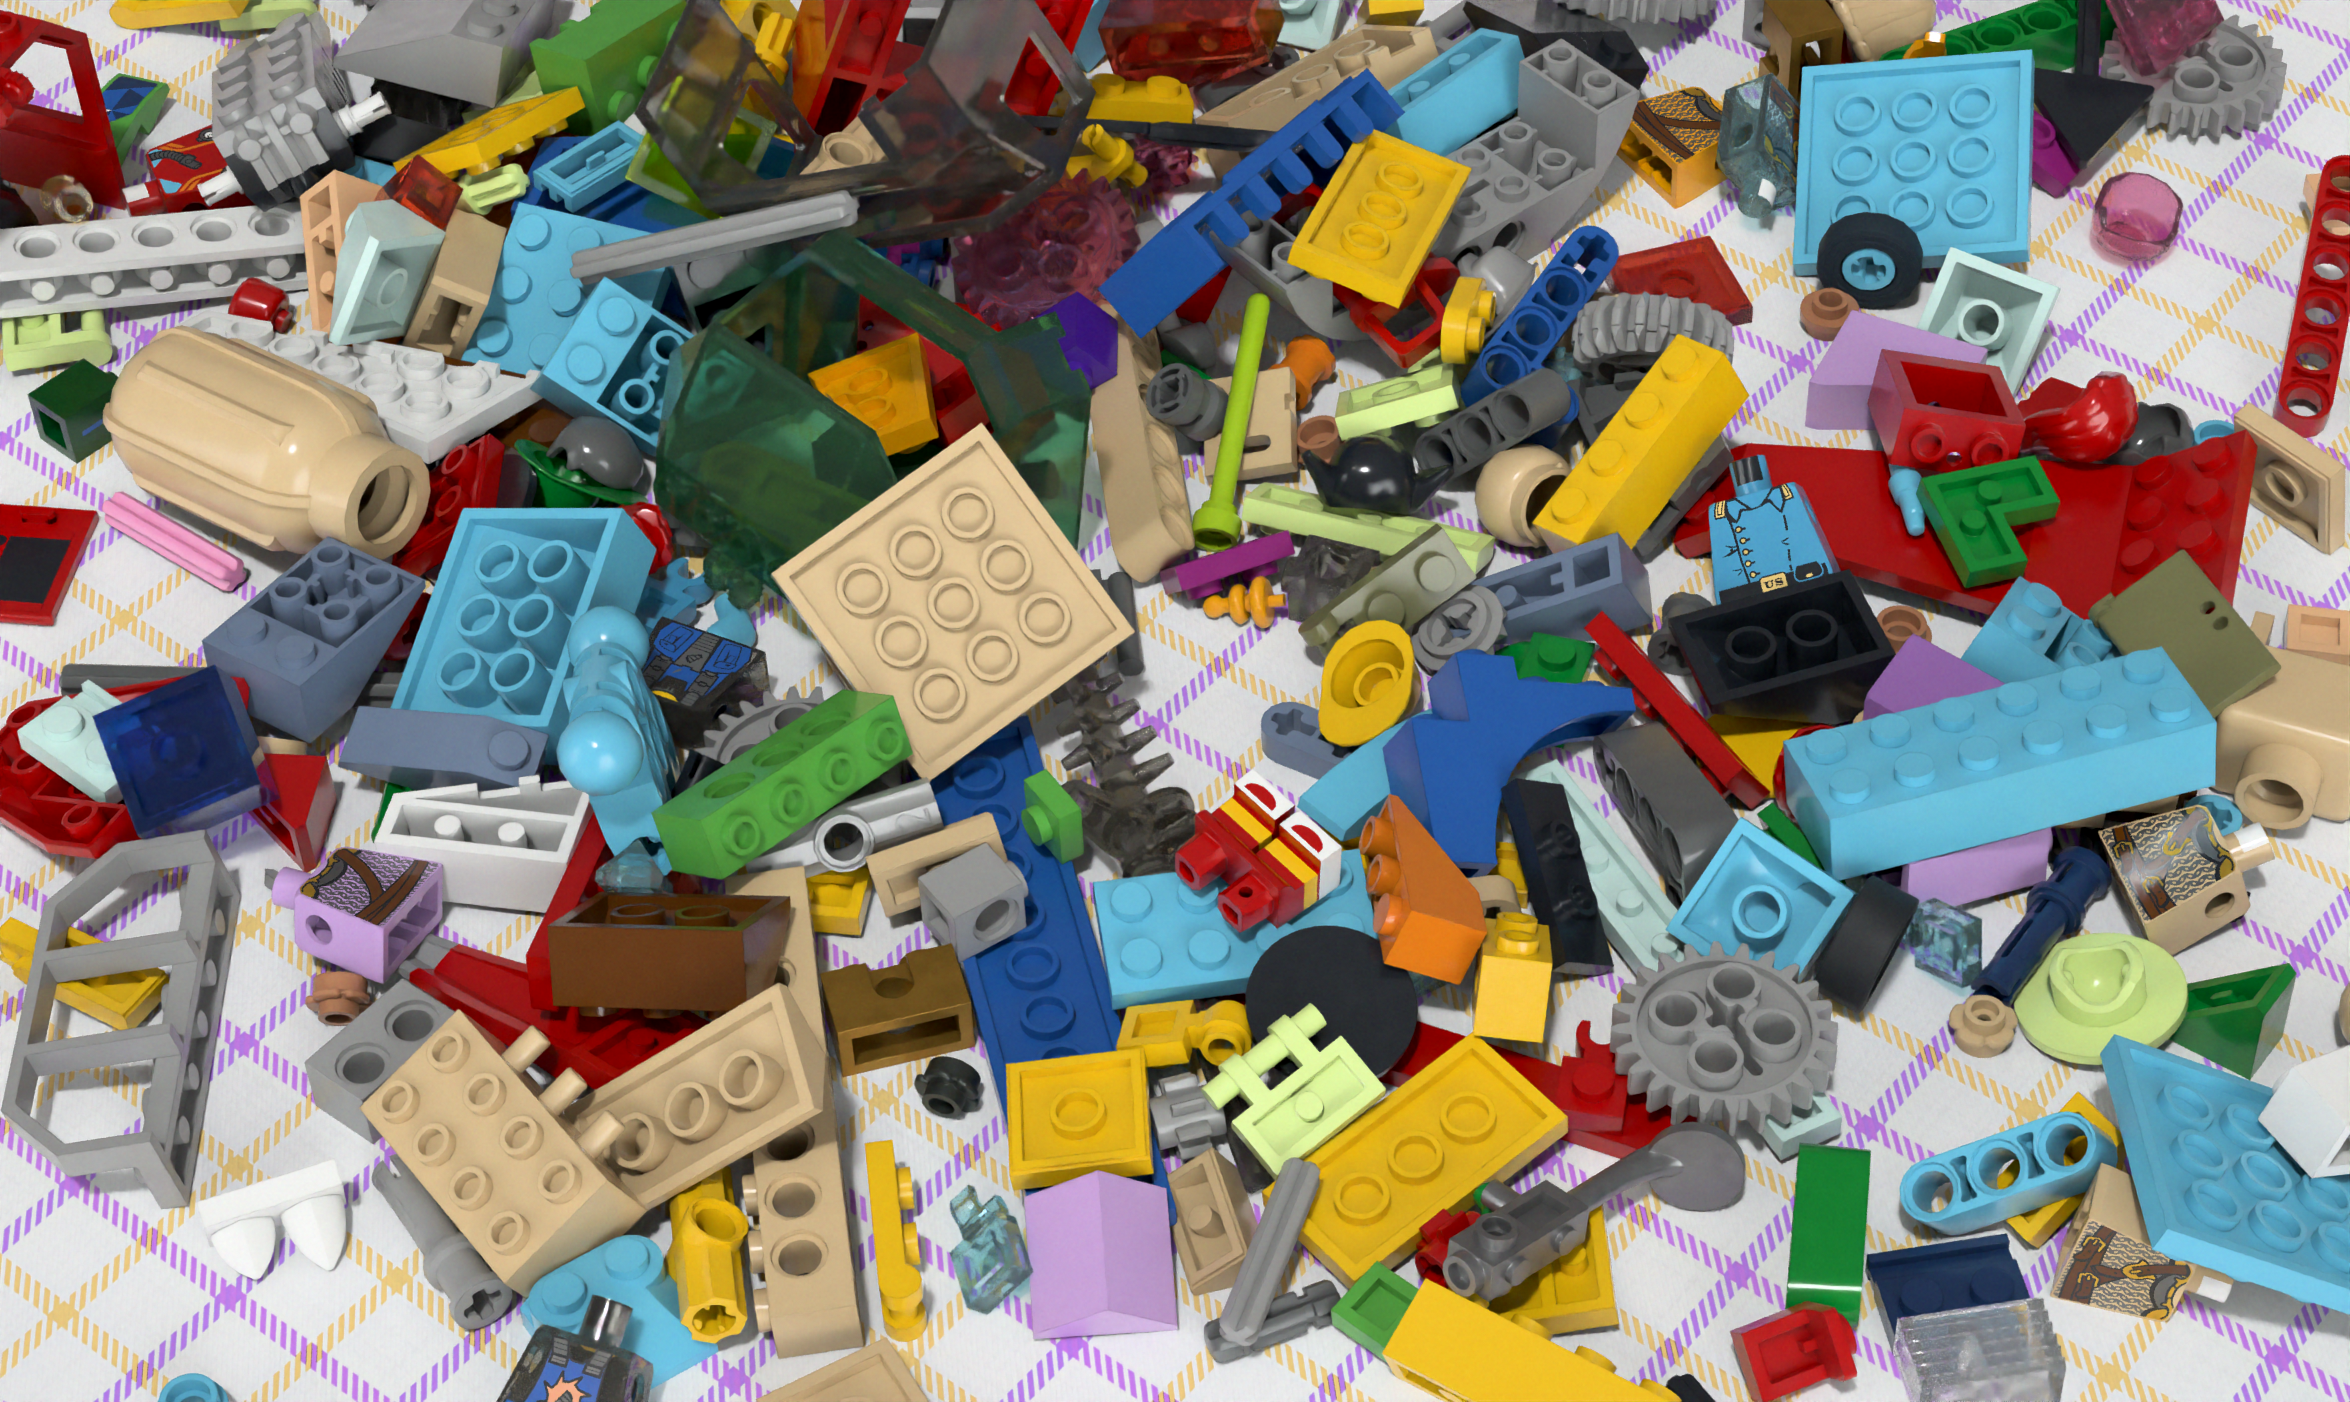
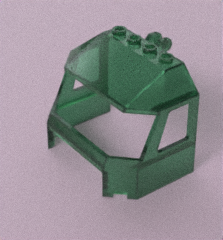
M896 208L857 221L854 225L842 226L831 230L787 260L708 327L670 353L656 447V473L653 481L655 503L713 545V548L703 560L704 582L715 592L717 590L726 592L728 589L729 591L726 594L729 597L727 600L736 608L750 610L758 601L760 602V597L765 589L763 584L789 602L771 577V573L898 483V479L876 431L814 389L807 375L810 372L857 355L861 294L964 363L995 431L991 436L1077 551L1092 391L1082 369L1079 368L1071 371L1058 342V340L1066 336V333L1056 311L1000 332L995 331L866 246L867 243L873 240L872 237L896 224ZM766 324L765 350L763 353L744 339Z

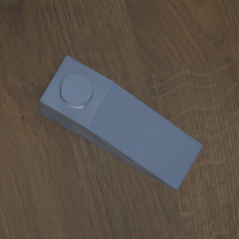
M1618 532L1474 580L1468 584L1479 585L1491 590L1508 613L1503 620L1508 636L1495 641L1493 645L1531 641L1533 632L1580 641H1595L1584 627L1601 611L1608 615L1624 631L1653 622L1648 571ZM1452 625L1449 626L1454 638L1460 637L1464 640L1471 634L1469 628L1465 630L1460 627L1456 629Z
M358 706L338 761V767L414 790L477 783L479 792L519 787V777L539 775L541 778L545 765L549 734L483 715Z

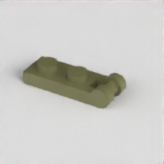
M1436 523L1308 617L1300 625L1298 632L1309 647L1317 646L1326 659L1333 645L1341 638L1337 631L1349 619L1355 627L1367 621L1386 620L1400 625L1405 631L1477 577L1445 530Z

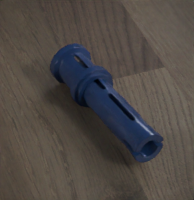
M2068 846L2059 852L2053 862V873L2047 881L2035 884L2029 892L2025 916L2014 927L1988 965L1973 980L1971 984V989L1975 990L1973 995H1990L1999 999L2005 1006H2011L2019 994L2018 992L2040 966L2056 941L2061 936L2077 931L2086 918L2085 908L2092 899L2103 896L2112 883L2111 872L2099 855L2080 846Z

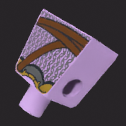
M341 847L335 849L312 874L289 867L282 868L277 874L272 887V902L274 905L294 910L295 943L300 950L370 980L384 984L442 919L443 864L364 849Z

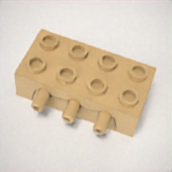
M458 1009L359 1109L502 1282L527 1299L532 1287L540 1278L607 1241L623 1236L648 1210L600 1156L625 1131L623 1123L612 1112L606 1110L581 1134L565 1116L563 1111L587 1088L586 1081L574 1069L569 1067L544 1091L526 1071L550 1046L549 1039L537 1027L532 1025L507 1049L498 1038Z

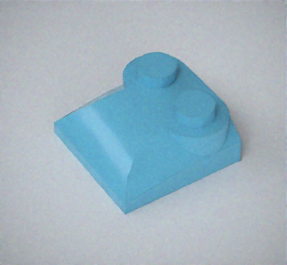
M1740 817L1665 930L1685 944L1693 946L1703 956L1710 955V947L1713 941H1719L1724 954L1730 956L1735 955L1742 943L1748 944L1749 959L1758 961L1767 952L1773 951L1775 952V969L1780 971L1795 963L1800 966L1798 984H1800L1842 923L1858 893L1745 818Z
M624 1235L613 1238L546 1274L535 1283L529 1297L519 1308L523 1326L546 1357L550 1347L552 1348V1337L554 1334L570 1339L569 1352L572 1344L592 1351H596L599 1348L615 1353L613 1355L614 1358L643 1366L637 1383H641L639 1396L719 1352L717 1343L692 1340L688 1327L681 1324L677 1284L665 1269L662 1252L652 1240L639 1235ZM604 1301L632 1309L622 1337L594 1329ZM625 1364L608 1368L602 1386L609 1387L615 1376L620 1377Z

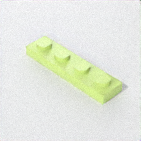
M1263 482L1244 497L1241 518L1243 521L1259 524L1260 530L1269 535L1288 530L1290 537L1297 533L1318 538L1317 543L1327 549L1347 551L1356 547L1376 552L1375 557L1383 562L1437 523L1392 512L1329 507L1321 500L1318 494ZM1437 523L1445 530L1475 575L1492 560L1496 536Z

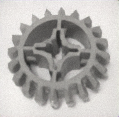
M1645 291L1639 295H1631L1626 292L1620 293L1618 297L1605 295L1600 297L1598 301L1593 300L1586 303L1584 309L1577 313L1576 324L1573 325L1571 339L1574 357L1573 365L1581 370L1582 375L1588 379H1595L1600 385L1614 384L1615 374L1632 371L1648 373L1677 334L1724 352L1732 365L1734 352L1732 323L1727 321L1725 315L1718 310H1711V306L1706 303H1692L1688 297L1679 299L1669 297L1667 293L1663 295H1650Z

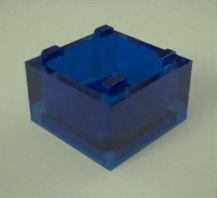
M215 664L92 716L137 836L142 839L208 829L280 798L236 682Z

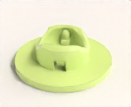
M2093 933L2073 937L2053 945L2048 955L2014 999V1009L2018 1025L2027 1039L2037 1048L2064 1061L2087 1065H2103L2100 1053L2114 1034L2154 1048L2167 1041L2176 1032L2185 1017L2188 1008V987L2185 974L2179 963L2171 954L2155 943L2127 934Z

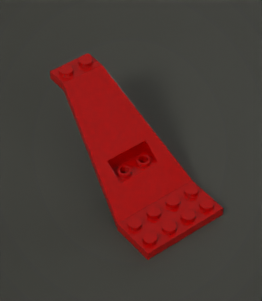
M2247 429L2224 437L2209 438L2199 445L2172 454L2151 457L2135 466L2038 460L2057 494L2060 504L2055 518L2011 526L2016 539L2028 559L2022 578L2030 583H2040L2050 588L2059 596L2064 607L2083 620L2089 619L2088 612L2090 608L2110 592L2116 597L2180 550H2185L2233 607L2258 449L2257 444ZM1746 443L1730 449L1734 458L1733 462L1751 456L1765 455L1773 487L1795 482L1803 487L1841 571L1850 569L1854 576L1987 615L1993 614L2018 579L2013 578L1964 588L1927 515L1924 519L1925 530L1923 534L1912 536L1908 533L1900 506L1896 505L1888 487L1891 474L1885 451ZM1948 455L1946 460L1948 462H1955L1959 459L1960 455ZM1729 466L1679 521L1673 543L1686 559L1711 551L1709 506L1737 497ZM1915 468V471L1922 478L1946 473ZM2215 608L2208 609L2205 614L2212 613Z

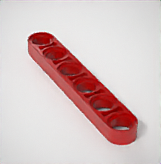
M2350 155L2333 157L2325 163L2316 190L2273 408V418L2303 438L2318 435L2327 424L2333 406L2350 317V234H2332L2322 224L2329 220H2339L2350 226V192L2338 189L2331 182L2336 177L2350 178ZM2320 264H2331L2342 270L2345 276L2336 280L2326 279L2318 275L2314 267ZM2321 308L2333 314L2336 321L2327 325L2312 322L2305 312L2309 309ZM2304 353H2313L2324 359L2328 366L2321 370H2310L2299 364L2296 357ZM2294 399H2304L2313 403L2319 412L2312 416H2301L2291 411L2287 403Z

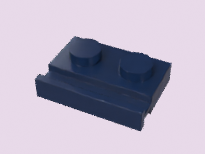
M2007 1233L1867 1254L1865 1274L1867 1280L1872 1282L1874 1300L1893 1355L2034 1334L2037 1315L2017 1260L2012 1259Z

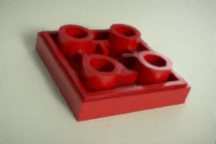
M489 433L469 446L461 444L455 447L446 456L442 464L429 472L431 491L426 514L414 536L401 550L393 554L391 565L418 577L444 561L463 508H496L505 449L503 443Z

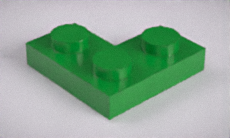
M2035 455L1923 477L1920 479L1916 492L1964 588L2018 578L2019 576L2022 577L2028 559L2016 539L2011 526L2055 518L2060 504L2057 494Z

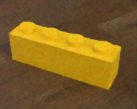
M1676 335L1532 522L1553 554L1616 532L1620 534L1632 550L1637 540L1649 528L1671 496L1749 397L1747 390L1724 352L1683 335Z
M1426 1278L1382 1352L1395 1377L1443 1402H1682L1680 1397L1655 1381L1644 1378L1638 1386L1614 1374L1617 1367L1606 1357L1592 1349L1578 1346L1575 1353L1551 1342L1553 1337L1551 1332L1524 1315L1514 1314L1511 1321L1488 1310L1489 1302L1476 1293L1463 1297L1455 1293L1450 1287L1446 1289Z

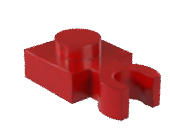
M1582 1020L1576 1030V1057L1563 1055L1554 1105L1568 1116V1129L1622 1136L1629 1093L1627 1092L1628 1074H1616L1615 1053L1610 1052V1043L1598 1044L1590 1039L1591 1021Z

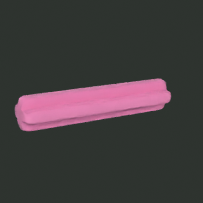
M115 492L111 500L104 501L102 511L106 513L105 522L219 589L233 591L238 583L244 582L247 574L243 570L244 562L230 552L125 492Z

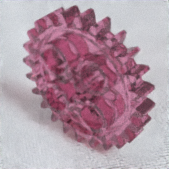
M1060 165L1054 177L1047 178L1041 166L1037 167L1034 181L1026 183L1020 174H1015L1013 180L1014 189L1009 192L995 185L993 191L997 200L992 204L980 200L975 202L981 216L979 219L963 218L961 223L968 236L954 239L953 243L959 255L951 259V264L958 275L954 280L973 314L980 313L986 326L990 327L998 322L1004 334L1007 335L1015 330L1018 325L1025 324L1077 291L1094 304L1100 299L1107 301L1097 288L1136 253L1134 247L1141 244V238L1135 227L1138 223L1130 205H1127L1119 188L1111 189L1105 176H1101L1093 181L1088 169L1082 168L1072 179L1066 166Z

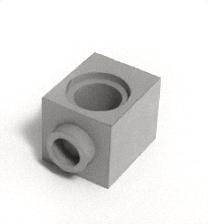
M986 842L918 877L922 921L942 945L952 943L958 963L1026 928L1024 898L1028 896L1026 880L1012 861L1004 863Z

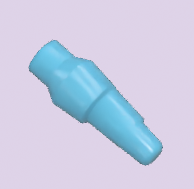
M1889 464L1891 474L1888 481L1889 490L1896 505L1900 506L1908 533L1912 536H1919L1925 530L1924 519L1926 517V513L1916 495L1922 477L1915 471V468Z

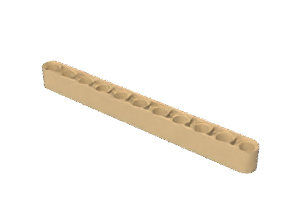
M1077 134L1049 155V159L1094 155L1095 153L1083 144L1082 134ZM1118 176L1082 207L1079 223L1068 227L1063 250L1071 295L1078 291L1118 321L1117 375L1087 392L1112 548L1123 569L1136 581L1146 583L1160 573L1161 570H1164L1195 547V540L1174 425L1170 426L1153 417L1147 410L1145 400L1147 388L1152 378L1163 368L1156 327L1140 339L1097 289L1131 258L1132 243L1137 227L1130 187Z

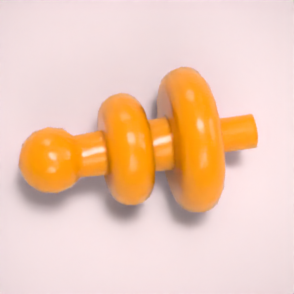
M1257 576L1252 580L1249 592L1242 584H1236L1231 587L1229 596L1226 598H1222L1219 595L1208 596L1203 602V610L1206 615L1212 618L1220 617L1224 613H1230L1233 621L1238 624L1247 622L1251 613L1252 619L1258 627L1267 628L1273 622L1275 607L1286 606L1285 594L1274 595L1270 581L1264 576Z

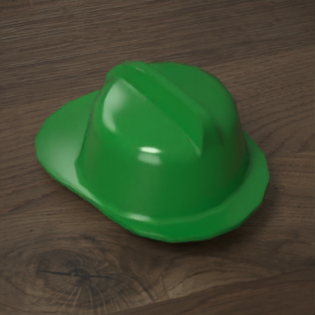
M517 439L514 444L517 452L534 467L537 474V489L531 508H606L611 502L632 505L639 501L645 503L649 501L632 488L630 490H614L595 481L582 469L573 472L568 470L566 467L567 458L560 454H557L552 459L547 457L546 452L549 448L527 439Z

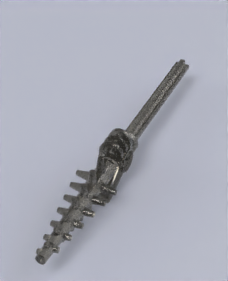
M1107 653L1051 694L1056 704L1071 699L1075 710L1056 726L1058 734L1063 738L1081 730L1083 736L1082 743L1064 757L1061 763L1066 771H1070L1090 762L1098 788L1077 779L1067 781L1061 786L1081 808L1083 835L1118 864L1123 878L1176 872L1175 853L1195 835V814L1197 812L1194 811V801L1191 794L1180 787H1166L1148 793L1146 787L1175 762L1170 753L1167 752L1136 764L1133 756L1155 739L1158 734L1155 728L1149 725L1124 736L1121 725L1137 713L1141 706L1133 698L1112 707L1108 696L1124 683V678L1119 671L1100 678L1095 666L1108 656ZM1219 996L1193 999L1197 1013L1207 1010L1212 1005L1220 1002ZM1194 1048L1208 1083L1219 1075L1220 1071L1218 1066L1205 1059L1199 1048ZM1237 1095L1223 1106L1227 1126L1225 1135L1244 1189L1247 1193L1253 1194L1260 1189L1264 1190L1275 1180L1231 1128L1232 1121L1250 1107L1244 1099Z

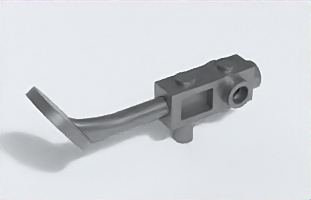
M1685 1122L1664 1129L1648 1145L1623 1157L1567 1193L1548 1180H1544L1521 1195L1499 1180H1492L1482 1192L1481 1203L1494 1212L1481 1215L1473 1225L1449 1239L1447 1258L1443 1262L1444 1278L1449 1287L1463 1297L1476 1293L1489 1302L1496 1297L1504 1296L1511 1290V1287L1521 1284L1530 1275L1557 1258L1567 1255L1573 1248L1583 1243L1586 1236L1589 1212L1621 1192L1645 1182H1649L1658 1196L1676 1207L1693 1211L1719 1208L1734 1199L1742 1188L1746 1171L1743 1151L1739 1144L1725 1131L1705 1123Z

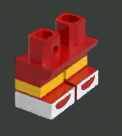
M1253 768L1234 783V795L1214 812L1210 813L1207 810H1203L1195 814V835L1175 853V871L1177 876L1192 890L1200 891L1218 876L1226 881L1230 886L1218 894V909L1223 918L1239 933L1265 918L1278 929L1340 886L1342 847L1300 809L1295 812V805Z

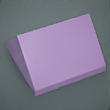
M1097 1170L1024 1197L1033 1339L1177 1330L1167 1188Z

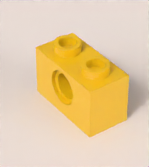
M1500 912L1497 914L1496 919L1484 918L1487 934L1476 954L1471 994L1473 1035L1542 1043L1553 964L1549 925L1537 924L1538 919L1536 917L1520 912Z

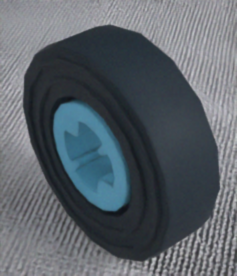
M1871 212L1848 215L1830 225L1822 237L1818 248L1817 274L1823 288H1835L1849 294L1857 301L1859 308L1879 309L1889 307L1909 297L1919 283L1923 250L1916 233L1901 220L1886 214ZM1865 257H1872L1875 265L1867 264Z

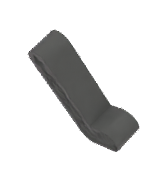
M1659 721L1597 735L1593 739V757L1600 782L1664 865L1666 896L1675 908L1679 910L1739 819Z

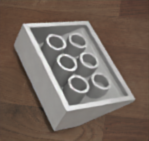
M379 0L335 55L333 68L495 108L527 59L531 56L529 43L537 38H543L551 27L555 0Z

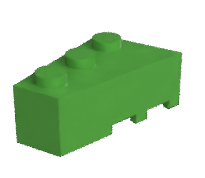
M601 0L590 7V16L580 22L569 19L560 25V34L550 40L537 38L529 43L543 95L578 86L586 106L566 117L568 127L562 131L577 136H593L618 120L624 123L642 105L653 90H656L661 85L664 77L695 42L686 0Z

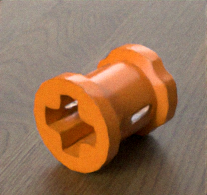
M1305 334L1294 337L1286 348V357L1280 364H1274L1267 370L1290 366L1296 376V412L1304 409L1311 400L1312 389L1318 381L1327 380L1336 368V359L1326 343L1315 336Z

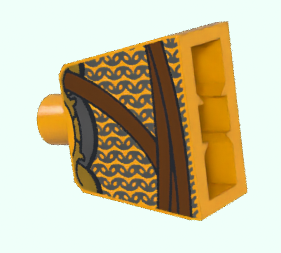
M1694 86L1638 101L1630 126L1616 155L1674 209L1682 207L1729 178L1718 164L1720 134L1722 136L1724 134V139L1720 142L1722 150V143L1726 142L1725 133L1728 131L1727 127L1726 131L1723 134L1721 133L1724 108L1702 88ZM1744 100L1737 102V108L1740 107V110L1743 111L1742 113H1745V116L1748 117L1747 119L1753 122L1752 125L1754 124L1757 127V118L1751 105ZM1733 125V127H1730V128H1731V136H1730V137H1727V138H1728V141H1730V138L1733 137V135H1732V129L1735 127L1734 125ZM1737 132V133H1735V134H1736V141H1735V143H1738V141H1737V134H1738V132ZM1741 141V146H1740V148H1737V150H1738V157L1735 159V166H1736V161H1737V159L1740 158V157H1739V150L1742 148V141ZM1728 143V147H1725V150H1726L1725 158L1727 157V149L1730 147V144H1729V143ZM1732 143V144H1733V152L1730 153V157L1732 156L1733 153H1735V151H1734V145H1735V143Z

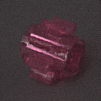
M1134 138L1138 144L1133 149L1134 159L1146 168L1148 176L1145 182L1152 183L1151 189L1154 195L1167 192L1170 184L1177 188L1190 182L1185 171L1191 163L1199 161V157L1192 154L1191 147L1160 145L1143 138Z

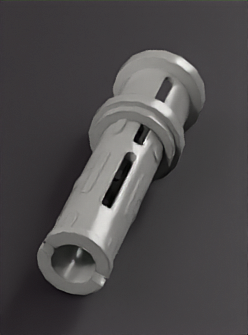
M397 1154L389 1157L401 1175L398 1178L393 1176L382 1160L373 1170L372 1183L384 1196L415 1241L417 1247L425 1256L423 1261L424 1276L434 1289L442 1290L450 1299V1315L460 1327L469 1330L482 1328L493 1323L509 1307L512 1299V1289L505 1285L496 1273L490 1271L483 1257L464 1234L458 1231L449 1216Z

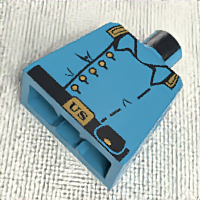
M1765 455L1751 456L1729 464L1737 497L1714 503L1709 506L1708 511L1714 590L1717 605L1841 571L1803 487L1795 482L1773 487Z

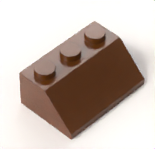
M599 892L547 926L553 1006L578 1007L580 1015L590 1017L615 1014L620 1011V1008L643 1009V1016L653 1019L676 1017L683 1014L684 1010L707 1011V1017L716 1020L774 985L791 911L790 896Z

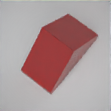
M236 752L227 757L238 803L304 872L308 873L315 869L318 865L337 803L327 756Z

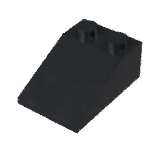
M1553 0L1466 1L1463 7L1464 13L1475 30L1485 28L1517 35L1525 58L1562 38L1637 90L1640 89L1650 69L1625 30L1595 16L1586 15V12L1580 9L1570 10L1567 8V3H1555Z
M1850 569L1668 618L1669 629L1711 713L1718 715L1824 724H1839L1853 720L1864 710V701L1869 690L1896 655Z

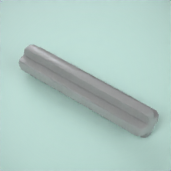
M1291 1157L1283 1163L1219 1319L1221 1326L1219 1330L1220 1335L1228 1342L1250 1346L1257 1341L1320 1184V1169L1313 1162H1304L1297 1157Z

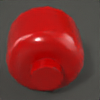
M254 277L248 278L241 283L234 293L228 308V314L271 322L274 333L276 331L284 333L292 319V312L288 311L290 301L287 292Z

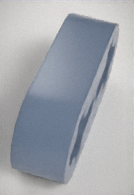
M1282 702L1273 705L1264 712L1261 719L1262 751L1267 758L1318 780L1364 744L1342 747L1329 743L1319 731V710L1297 702Z

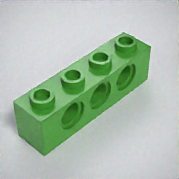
M842 689L651 812L672 870L723 880L912 755L913 752L894 696Z

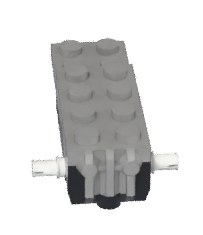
M319 11L307 17L301 12L286 18L276 26V31L259 42L255 37L245 39L233 46L227 52L228 55L217 63L216 67L218 70L212 72V139L228 166H226L227 171L197 185L201 196L205 197V202L209 207L237 191L241 194L245 192L246 196L263 212L293 197L300 198V195L333 170L344 172L355 166L354 134L363 132V126L392 113L380 91L352 107L350 106L344 79L339 70L333 68L330 29Z

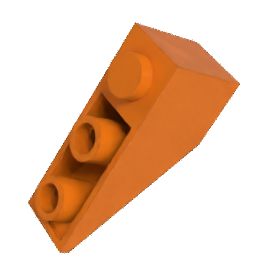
M1389 794L1378 817L1370 816L1366 821L1359 841L1360 854L1365 855L1368 872L1366 891L1372 894L1375 911L1373 931L1379 934L1384 964L1460 985L1487 934L1479 892L1398 796Z

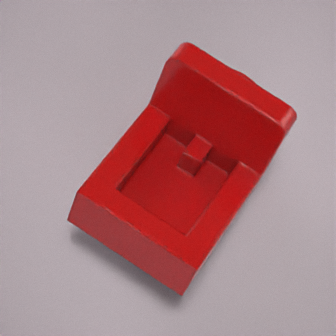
M1805 1301L1730 1331L1753 1401L1769 1402L1826 1378L1844 1382L1857 1377V1370L1852 1357L1857 1351L1856 1339L1849 1322L1842 1314L1838 1313L1835 1307Z

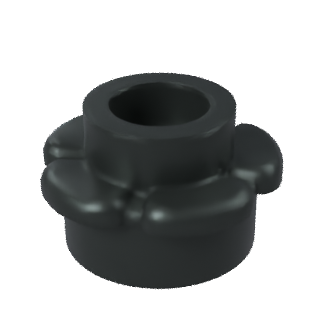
M948 1056L935 1057L930 1060L924 1075L918 1074L915 1078L914 1086L916 1091L923 1096L922 1104L928 1111L937 1116L956 1118L961 1114V1111L972 1112L979 1105L977 1097L979 1094L978 1087L981 1082L980 1075L971 1065L962 1060Z

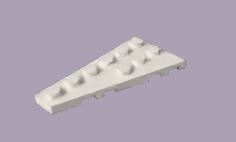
M209 310L177 325L195 328L203 332L216 333L227 339H241L367 395L375 403L378 418L391 442L421 456L422 460L427 464L442 459L455 447L483 435L487 430L543 398L530 389L541 372L530 369L524 379L500 374V364L479 360L474 366H453L445 364L443 353L384 342L368 341L355 343L353 347L336 346L333 343H328V332L306 329L301 335L279 334L273 332L272 323L269 321Z

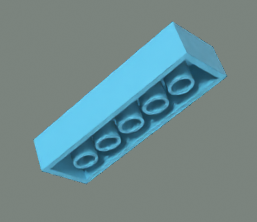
M2162 646L2148 650H2137L2128 655L2084 666H2073L2064 671L2024 681L2009 682L2000 687L1960 697L1945 698L1936 703L1896 713L1881 714L1872 719L1832 729H1821L1808 735L1783 741L1786 803L1826 872L1830 873L1838 881L2215 786L2217 722Z

